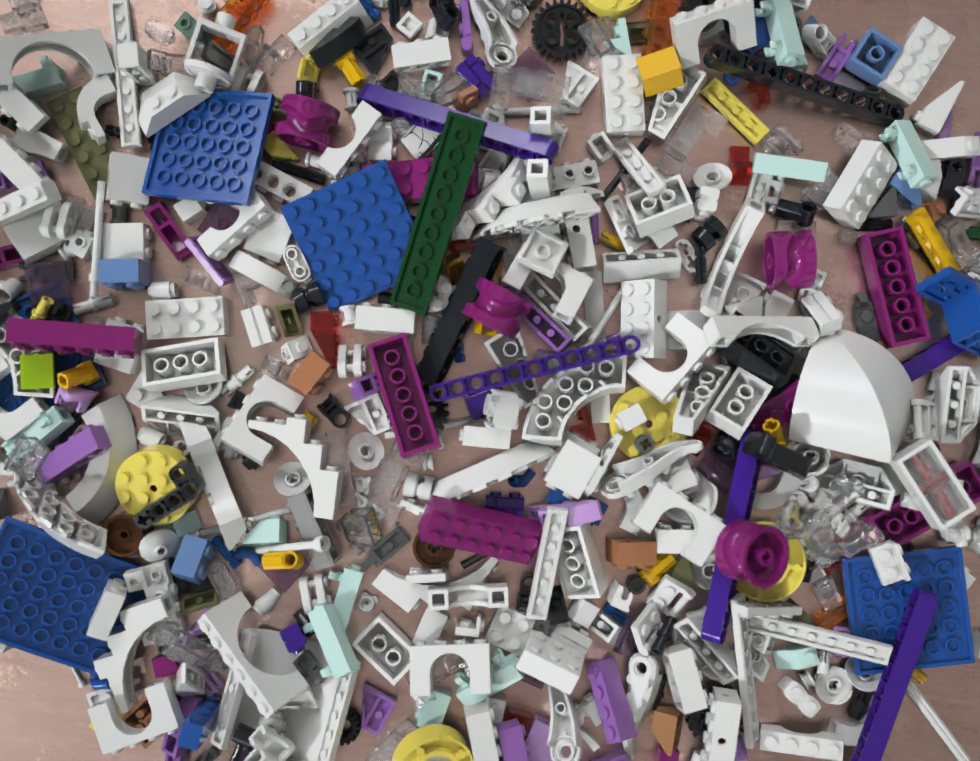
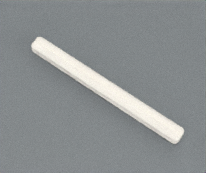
M910 679L906 690L958 761H971L969 755Z

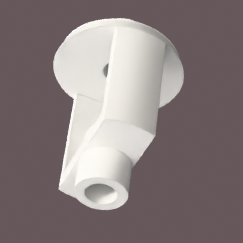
M219 11L215 22L202 17L198 18L184 59V69L196 77L194 87L205 93L213 94L215 86H231L235 80L248 41L247 35L234 30L237 19L229 13ZM202 30L239 44L229 74L214 65L193 59L195 51L203 52L205 44L199 42Z

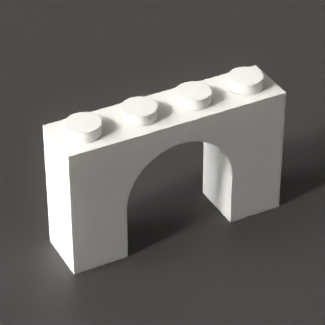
M717 0L714 4L698 6L695 10L679 12L674 17L669 18L672 42L682 70L700 64L698 38L703 28L714 20H728L731 45L736 50L741 51L757 46L754 1Z
M551 106L531 107L530 127L532 134L555 141ZM528 159L526 178L531 200L535 201L552 197L553 163L549 166L548 159Z
M525 242L522 244L500 287L517 296L527 278L537 273V271L516 261ZM560 262L554 276L561 284L562 297L552 316L569 325L594 279L590 278L585 272L573 269L570 264Z
M677 313L665 328L670 336L687 349L685 363L673 372H660L638 357L626 371L631 379L664 405L674 400L678 389L685 387L690 381L689 377L692 373L698 372L703 366L702 362L706 357H711L716 351L715 347H710L705 332L680 313Z
M0 353L1 380L12 369L7 359H4ZM32 397L12 412H8L0 407V437L6 441L13 440L37 420L34 417L38 413L49 410L50 408L42 397Z
M265 374L261 379L258 378L253 386L254 390L251 394L245 396L242 402L244 405L240 411L236 410L233 414V421L230 426H226L221 432L223 444L261 466H264L274 449L273 445L255 436L249 430L248 420L251 414L260 407L272 406L294 417V414H298L305 403V398Z
M664 481L661 483L655 482L630 522L650 534L665 511L675 507L683 509L692 518L694 531L681 556L696 566L702 567L716 545L720 532L726 526L722 523L723 519L715 514L709 515L705 512L706 508L698 503L692 504L688 501L689 497L681 492L675 493L671 490L672 486Z
M474 639L473 644H466V640H454V644H446V641H434V645H427V641L415 642V646H409L410 697L433 695V667L438 658L446 653L457 654L468 664L470 670V695L492 693L491 643H486V639Z
M170 677L153 682L144 689L152 712L151 721L147 727L133 728L127 725L120 716L114 697L97 702L87 709L103 755L110 752L112 755L117 754L129 745L130 748L140 745L143 740L149 739V741H153L161 737L163 733L172 734L180 729L179 727L183 724L184 717Z

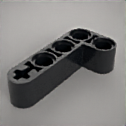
M748 432L742 448L743 453L791 475L806 479L812 462L811 458L777 443L778 439L771 435Z
M181 460L170 469L169 477L176 487L145 506L135 515L134 522L137 527L141 529L150 527L195 499L205 489L204 479L190 461Z

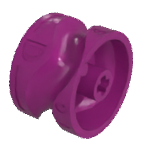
M285 94L280 107L285 110L286 119L276 123L274 136L287 144L314 152L324 153L327 147L332 148L334 139L328 134V129L331 126L338 125L340 111L332 105L315 98L298 94Z
M800 230L794 234L789 231L768 232L763 245V272L767 288L775 290L781 281L789 284L790 289L811 288L815 282L817 271L816 243L811 230Z
M480 277L475 286L479 291V297L475 302H467L462 313L515 340V336L521 327V320L518 316L521 314L528 315L533 305L497 284Z
M737 519L728 523L717 538L715 545L716 564L720 572L728 578L737 581L748 580L755 587L768 588L782 578L788 566L790 554L788 541L778 528Z

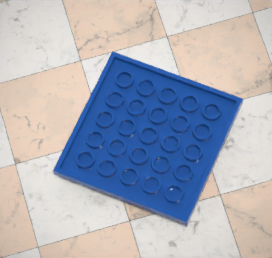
M214 89L210 97L156 132L141 193L147 196L250 207L276 97L272 93Z
M386 159L280 207L295 241L311 269L314 281L317 282V286L324 296L323 299L327 303L326 306L330 314L338 311L341 306L352 305L395 286L414 221Z
M954 545L903 551V560L911 570L909 574L911 580L905 581L902 579L886 586L881 585L870 555L841 558L850 635L893 645L911 592L914 588H920L938 596V603L914 670L975 663L962 547ZM853 657L854 673L857 676L883 673L885 665Z

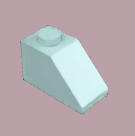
M269 516V519L261 520L243 539L242 544L251 547L286 544L287 521L282 520L280 516Z
M793 643L775 648L772 651L776 669H805L820 665L818 654L814 647Z

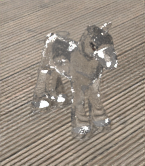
M838 473L833 478L829 494L819 504L805 510L799 517V503L795 499H787L776 518V523L768 525L781 530L787 540L803 538L807 547L805 551L807 559L814 561L820 569H826L834 562H838L841 556L850 558L860 551L867 550L871 546L881 543L885 539L881 530L876 526L857 520L851 527L848 536L842 541L835 542L834 530L831 525L832 520L852 505L859 496L866 493L864 485L858 479L849 480L842 473Z

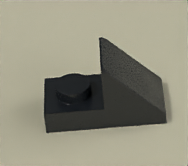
M561 585L554 586L548 609L550 626L569 622Z

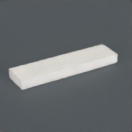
M627 136L613 143V146L616 148L615 156L650 199L667 190L666 184Z

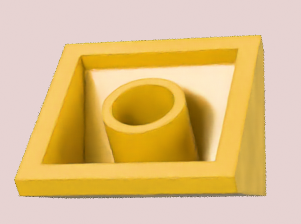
M674 46L636 58L646 97L684 85L681 64Z

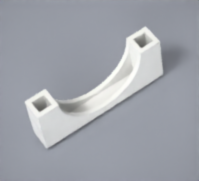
M86 28L79 31L69 29L64 32L54 33L53 31H47L43 34L25 33L19 36L3 35L0 37V93L12 92V70L22 57L32 52L44 50L60 52L75 59L87 70L92 80L108 74L110 80H113L115 69L101 29Z
M240 591L205 612L197 622L200 629L211 640L212 646L221 654L224 663L231 668L235 678L241 682L247 695L256 703L259 712L267 719L302 693L309 684L299 670L286 675H270L256 669L244 657L238 644L237 631L242 616L252 606Z

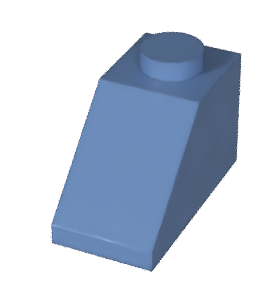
M898 167L893 172L884 189L887 190L894 186L897 192V199L913 210L922 204L921 190L911 189L907 180L901 181L897 173L902 172V170Z

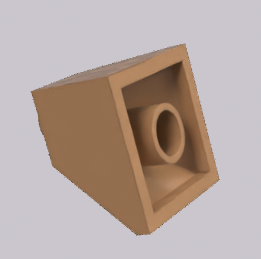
M658 706L650 715L651 731L668 756H672L679 747L684 713L676 707Z

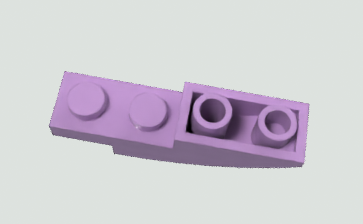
M567 500L562 504L528 505L525 508L528 518L540 521L542 529L547 506L567 508L568 516L565 527L603 519L599 500Z

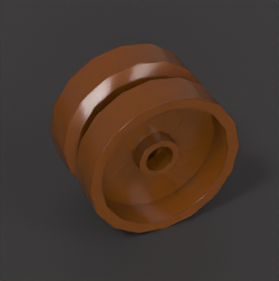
M123 511L107 520L103 528L108 529L106 549L115 556H131L139 551L141 540L146 534L154 530V526L151 525L146 529H141L134 522L135 515Z
M419 532L413 542L415 558L424 567L431 569L447 565L454 556L455 548L437 545L438 547L434 548L432 543L420 541Z

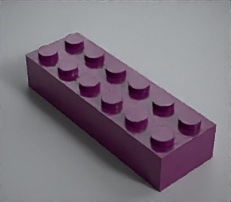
M434 157L387 162L406 204L421 202ZM476 159L464 199L474 198L479 194L478 159ZM373 164L360 165V170Z
M903 225L864 234L856 238L881 340L886 348L931 339L921 297L915 288L917 281Z
M11 317L7 318L5 342L12 344L13 348H19L18 350L32 351V348L45 353H52L55 350L60 351L62 354H73V351H76L85 356H94V353L102 355V357L114 358V354L125 359H134L135 356H141L143 333L135 327Z
M402 333L368 344L401 458L407 459L442 448L407 335Z
M958 460L949 465L956 478L964 481L963 489L973 504L980 501V476L972 462ZM900 494L894 496L890 511L873 508L860 515L876 545L891 540L901 546L930 530L931 527L921 511L900 506Z
M435 495L431 496L418 524L420 541L525 565L530 564L540 545L543 531L538 520Z

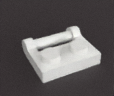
M912 399L911 406L914 410L915 425L913 439H932L933 442H938L937 404L924 399Z
M665 574L647 597L646 603H656L659 611L677 619L681 609L689 600L696 596V592L689 586ZM679 592L683 594L674 607L669 606L670 602Z
M649 602L631 625L638 651L644 656L650 653L651 646L657 638L656 633L663 625L656 603Z

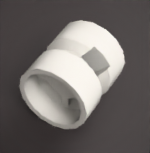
M408 471L403 496L411 498L418 496V499L429 502L435 477L428 475L420 477L419 473Z

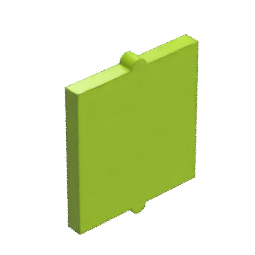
M35 352L32 355H20L21 390L36 389L40 391L44 388H56L54 353L39 354Z

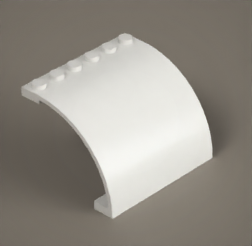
M241 628L238 644L242 654L252 666L264 673L286 675L296 671L297 668L293 662L304 652L302 651L297 655H294L293 652L289 653L285 646L286 642H283L280 636V631L259 628ZM305 637L307 641L304 646L305 650L310 649L320 663L317 669L321 671L328 667V662L319 641ZM231 668L210 741L220 750H227L229 743H234L231 739L240 722L257 729L260 716H264L259 712L253 699L247 695L241 682L235 678ZM359 670L346 678L335 680L333 675L327 676L322 683L319 682L317 685L312 682L309 676L306 677L319 707L316 709L280 710L283 714H286L284 721L287 722L285 733H281V736L292 740L296 748L290 756L304 759L305 761H335Z

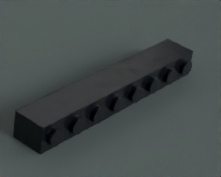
M482 236L475 241L473 252L465 262V269L456 281L457 286L448 298L449 303L440 315V322L432 332V339L423 351L424 356L421 362L417 364L422 382L432 387L444 381L473 318L463 314L462 310L467 302L472 303L478 299L479 291L475 286L479 278L492 280L506 248Z

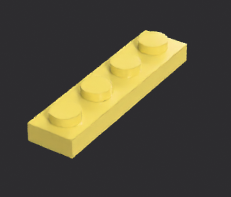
M716 77L700 92L754 146L770 131Z

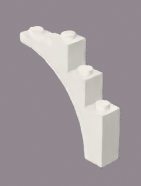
M17 128L14 138H11L15 142L13 145L17 149L23 150L28 157L49 159L61 165L70 151L67 145L39 130L32 134L29 132L24 133L21 129Z
M514 157L504 172L490 186L468 202L462 204L451 241L469 239L476 224L495 222L501 207L521 204L527 191L524 186L527 179V160Z
M747 197L730 226L728 234L725 236L724 245L713 262V268L707 278V283L701 288L700 298L702 300L699 312L707 317L721 315L724 300L738 263L765 213V205Z
M294 414V417H287V423L284 419H275L274 422L268 421V417L256 416V419L248 420V428L263 431L277 438L298 457L307 472L312 486L314 517L331 520L337 518L339 515L344 471L338 470L337 466H326L328 445L322 444L321 440L310 439L312 419L306 418L305 414Z
M489 556L471 572L445 582L406 584L405 576L385 566L372 585L409 613L411 609L415 611L421 603L420 598L428 603L429 586L485 584L487 581L485 577L488 573H493L499 566V563H497L499 558ZM469 605L463 607L469 611L472 607L476 608L477 605Z
M170 592L130 604L119 611L120 620L124 627L116 629L109 634L107 644L111 652L101 655L93 662L100 680L108 679L109 686L113 691L116 703L122 714L129 712L138 703L132 673L133 660L139 642L153 623L168 617L177 610Z

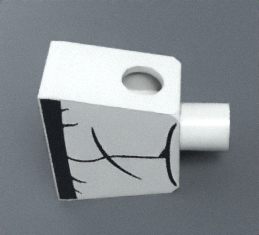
M401 122L398 126V130L404 134L401 138V143L413 159L429 158L431 153L437 148L441 133L416 125L411 126L406 122Z

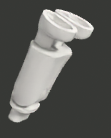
M814 476L803 480L798 485L801 491H794L790 496L789 503L794 508L803 507L802 513L812 521L829 530L832 534L844 537L851 526L823 489L817 491L819 480Z

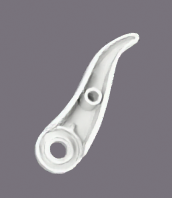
M468 0V5L473 15V22L478 25L481 31L480 37L484 41L485 55L489 64L500 71L512 69L518 58L516 51L518 41L510 26L489 0ZM497 55H503L506 60L498 59Z
M700 440L674 441L634 459L613 464L614 472L604 477L599 490L603 497L607 499H617L625 495L632 498L635 496L636 490L642 486L652 487L655 483V478L661 473H670L671 465L688 454H695L701 451L703 443ZM615 485L619 486L616 489H611Z
M640 652L630 658L628 675L626 677L628 682L626 698L637 733L655 701L662 679V674L659 675V666L654 656L650 653L644 656ZM640 663L646 665L647 671L645 674L639 671ZM636 737L622 741L625 753L630 760H635L637 756L635 749Z
M548 684L551 716L547 746L550 747L551 759L553 761H580L582 756V738L578 721L579 717L575 710L572 695ZM566 746L571 748V755L568 758H565L562 754Z

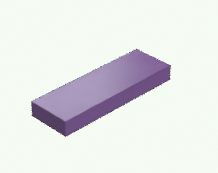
M200 236L189 237L184 241L186 246L220 287L231 284L235 280L221 261L207 256L197 241Z

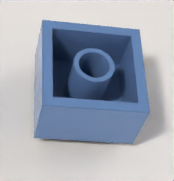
M870 27L861 36L843 68L871 86H876L885 78L904 47Z
M138 258L99 259V283L105 284L106 288H114V290L120 291L126 290V287L133 288V290H145V287H149L152 283V264Z
M185 534L170 572L178 579L201 585L202 580L205 581L207 578L208 564L214 559V547L206 539Z

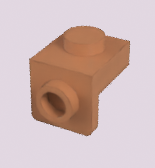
M472 85L458 92V96L452 99V103L463 113L478 106V88Z
M942 199L919 206L925 207L933 222L948 217L946 206L943 204Z

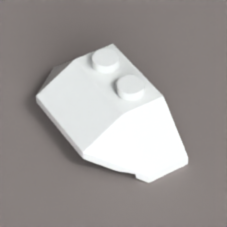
M176 72L171 73L142 93L139 124L146 137H150L210 97L211 94L202 92L194 87L196 78Z
M948 365L936 381L934 403L937 404L940 443L960 444L964 440L963 438L978 423L980 381L969 366Z
M166 395L141 404L142 421L149 423L166 435L184 437L179 426L181 421L206 426L210 436L220 430V413L210 403L193 404L186 397Z
M841 459L830 464L823 474L815 476L819 480L817 491L823 489L826 494L877 509L891 510L896 491L883 468Z
M688 616L675 623L673 626V644L682 643L695 651L697 656L695 664L703 676L719 681L722 685L738 679V670L730 647L725 642L720 645L701 638L704 619Z

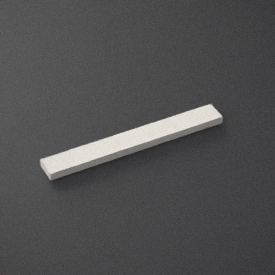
M110 0L109 11L121 147L123 149L143 148L142 132L139 124L140 110L137 83L119 68L117 44L128 40L133 41L130 1Z
M602 270L582 271L594 279L584 297L585 321L592 327L586 334V342L604 315ZM605 328L595 344L606 341ZM593 349L592 355L597 354V351ZM609 395L601 396L590 402L591 424L609 423Z
M737 593L730 600L745 744L746 748L753 749L760 741V730L748 619L740 617V613L732 611L734 602L746 601L745 594Z
M753 616L752 619H748L750 632L887 666L893 650L890 644L781 617L771 618L766 616V619ZM731 618V621H730V626H731V627H733L732 618Z

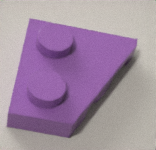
M364 683L362 687L361 728L379 736L397 700Z

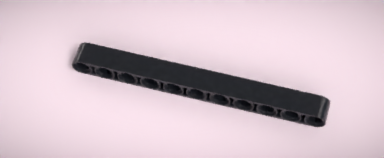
M714 45L703 57L705 66L710 69L888 127L895 120H902L905 115L904 108L899 104L786 66H778L777 63L724 45Z

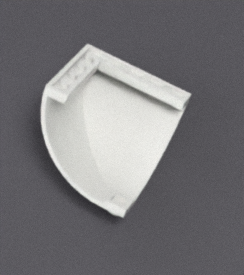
M843 329L830 332L822 337L820 336L812 344L800 376L791 415L789 440L891 464L914 413L911 400L915 399V392L909 375L893 354L870 338Z

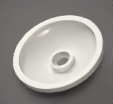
M691 468L692 472H697L701 482L698 483L699 490L686 496L693 499L692 504L698 503L706 508L705 512L712 515L718 503L716 485L706 473ZM675 507L664 512L668 518L676 523L693 525L692 518L683 509Z

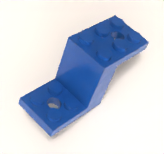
M948 266L916 285L917 293L942 306L952 343L980 356V282Z

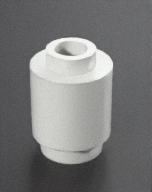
M172 281L152 282L148 287V296L152 300L178 298V285L176 282L172 283Z
M143 426L136 437L145 446L154 444L167 445L168 442L165 433L151 426Z

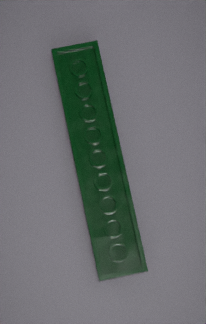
M448 111L392 292L390 304L424 316L428 315L488 124L486 121Z

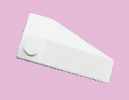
M695 66L682 70L684 85L657 94L648 131L663 140L667 138L707 83V73Z

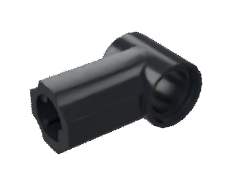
M780 198L775 215L795 220V223L801 227H809L813 223L817 206L809 201L796 203Z

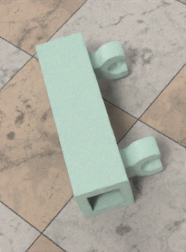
M791 0L760 1V9H754L755 16H765L771 40L769 42L770 48H764L765 56H775L778 66L794 67L805 53Z
M47 55L39 57L43 68L12 77L13 83L20 86L26 92V97L31 99L69 89L64 70L56 64L54 65L52 59H48Z
M895 120L885 129L884 134L879 135L882 143H889L902 170V172L897 173L901 181L907 180L911 189H926L939 176L911 121Z
M755 152L751 172L824 183V180L829 177L830 167H828L827 162Z
M52 406L46 412L38 413L34 417L37 419L13 440L5 441L1 446L5 448L9 459L13 463H27L73 425L75 420L66 406Z
M354 563L347 565L343 572L331 569L328 575V579L340 581L333 605L345 633H347L365 574V570L361 569L362 566Z
M322 602L313 607L314 610L308 613L311 622L302 626L304 634L309 632L316 633L329 666L320 671L322 678L332 675L335 680L346 678L361 669L333 603L325 604Z
M500 648L492 652L494 656L491 657L493 661L491 665V694L470 695V677L468 678L463 669L456 672L458 676L454 678L455 683L458 685L456 696L464 706L477 704L523 679L524 672L516 669L519 658L514 652L506 657Z

